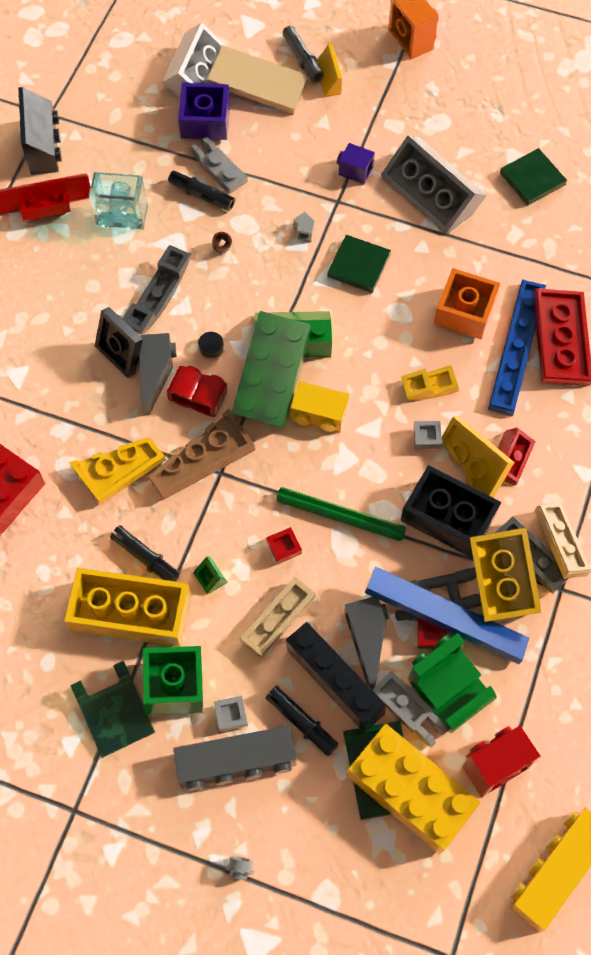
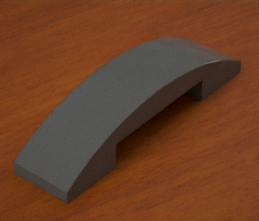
M170 244L168 245L157 263V272L136 304L132 303L123 317V320L133 330L143 335L160 317L183 278L191 258L190 253Z

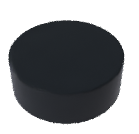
M206 332L198 340L199 351L205 357H217L224 350L223 338L217 332Z

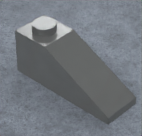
M169 333L140 335L143 338L139 357L141 401L144 415H150L173 369L172 358H177L176 342L171 343Z
M370 597L345 604L344 614L366 684L373 689L376 686L385 625L389 615L385 603L380 604L379 599Z

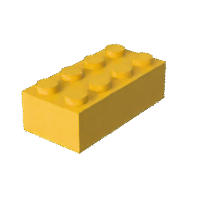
M77 568L64 622L72 632L181 647L191 596L188 583Z
M387 724L381 728L345 775L439 855L445 851L481 803Z

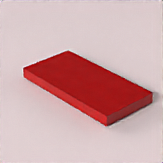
M536 288L533 292L541 383L590 386L591 353L584 292Z

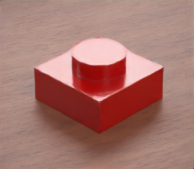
M291 527L266 537V542L277 565L302 554V548Z
M418 618L417 648L436 649L434 645L446 636V631Z

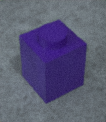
M348 143L345 150H341L337 157L336 164L339 165L338 175L365 184L374 167L375 152Z

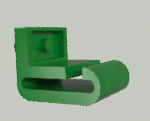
M458 633L452 638H449L448 635L443 637L434 645L436 650L429 655L424 652L412 662L413 667L408 677L409 683L415 692L434 710L433 713L447 726L448 732L451 734L497 699V695L491 685L487 688L479 679L482 674L463 653L462 648L465 641Z

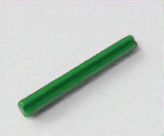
M280 487L277 493V501L397 541H402L406 532V527L285 487Z

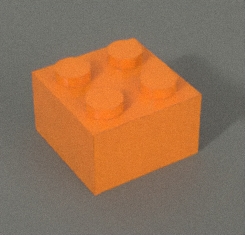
M391 0L388 30L408 57L413 59L434 50L439 21L437 11L430 6L427 0Z
M452 268L436 309L434 325L482 340L501 283Z

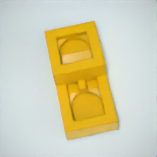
M452 365L427 372L425 368L401 376L408 400L429 399L460 391Z

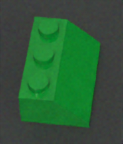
M330 311L267 312L311 324L312 331L304 358L331 357L332 324ZM259 312L255 313L254 329H255V325H256V322H257V318H258Z

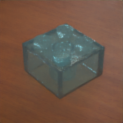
M94 172L89 198L96 226L106 228L120 227L130 230L144 229L148 202L143 176Z

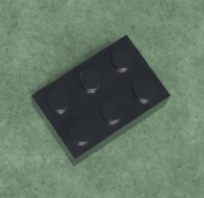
M428 465L404 505L400 521L473 558L470 537L487 534L502 502Z

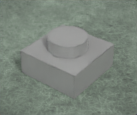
M414 421L415 449H441L440 421Z
M242 695L214 701L220 732L248 726Z

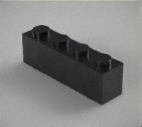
M305 622L285 639L287 651L363 733L385 715V703L308 622Z

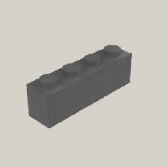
M290 725L173 748L178 783L181 788H186L187 791L203 789L204 784L216 782V785L230 784L234 782L233 778L245 776L246 780L257 779L263 776L262 772L274 770L275 774L287 773L292 771L293 766H297Z

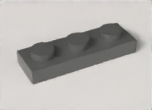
M511 517L495 533L525 527L516 518ZM527 530L535 578L554 594L569 578H563L553 553Z

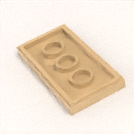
M222 45L207 78V83L229 84L230 93L294 114L308 75Z

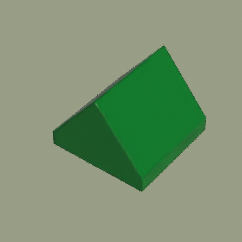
M206 556L193 572L207 594L228 583L210 556Z

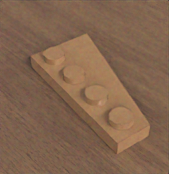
M230 409L222 414L223 417L218 422H212L207 426L205 433L199 438L188 442L185 445L186 448L180 454H174L149 475L153 486L162 500L256 450L255 444L231 413Z

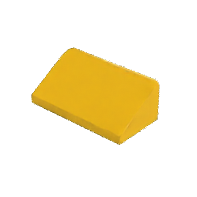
M328 44L317 58V64L324 72V77L320 80L325 97L342 93V75L332 44Z

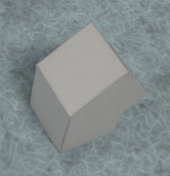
M306 212L293 219V228L297 231L298 240L311 242L313 238L315 221Z

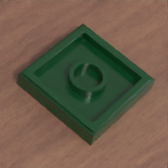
M540 148L500 169L501 176L527 206L564 187L567 183V179Z
M346 234L327 272V277L373 293L391 256V250Z

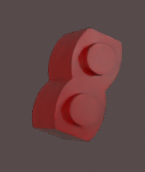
M179 366L167 389L168 400L177 405L192 408L209 417H216L227 394V383L220 376L203 375L194 366Z

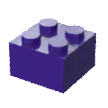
M182 83L178 116L181 139H202L206 136L210 140H227L230 112L229 84Z

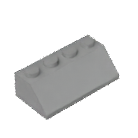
M406 136L381 173L390 184L446 234H449L470 218L487 196L422 138L416 136Z

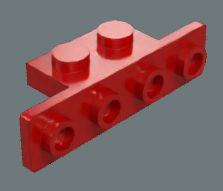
M78 174L0 189V214L20 211L23 221H37L42 219V217L51 215L62 216L67 212H71L70 201L93 196L88 174Z

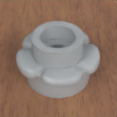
M230 856L228 865H225V869L230 871L229 876L235 879L247 880L248 875L254 874L252 869L253 860L248 858Z

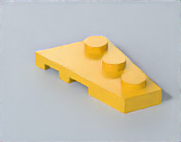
M453 416L442 435V441L456 464L462 466L467 475L466 480L469 485L494 498L514 462L461 417Z
M147 437L119 446L117 450L104 454L99 452L93 454L91 458L78 461V459L71 461L69 465L101 505L166 459L152 439Z

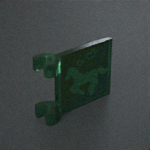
M124 660L113 665L119 682L89 696L81 680L70 685L101 758L156 733L148 715H144V705Z

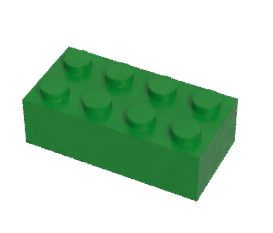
M259 311L231 411L232 414L285 428L312 331L311 324Z

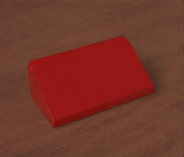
M518 427L506 430L498 445V449L514 462L504 479L505 482L514 486L518 484L536 442Z

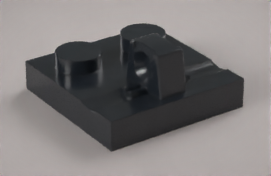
M110 307L101 310L94 346L128 378L136 372L143 338L120 315L116 314Z

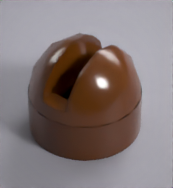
M217 232L212 239L213 250L220 254L226 253L231 247L232 238L226 232ZM222 240L226 241L222 247L219 246Z

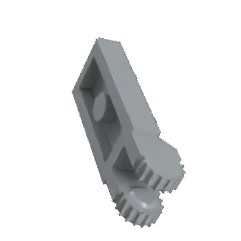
M205 136L201 139L202 146L208 152L206 156L196 144L190 146L189 149L200 163V166L228 194H231L248 182V176L218 147L216 148L213 141Z
M390 671L372 689L385 703V707L412 733L415 732L427 746L432 748L436 741L421 726L426 719L437 732L443 735L448 732L447 726L433 713L434 710L393 671Z

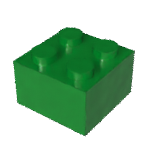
M201 646L143 648L144 715L203 713Z

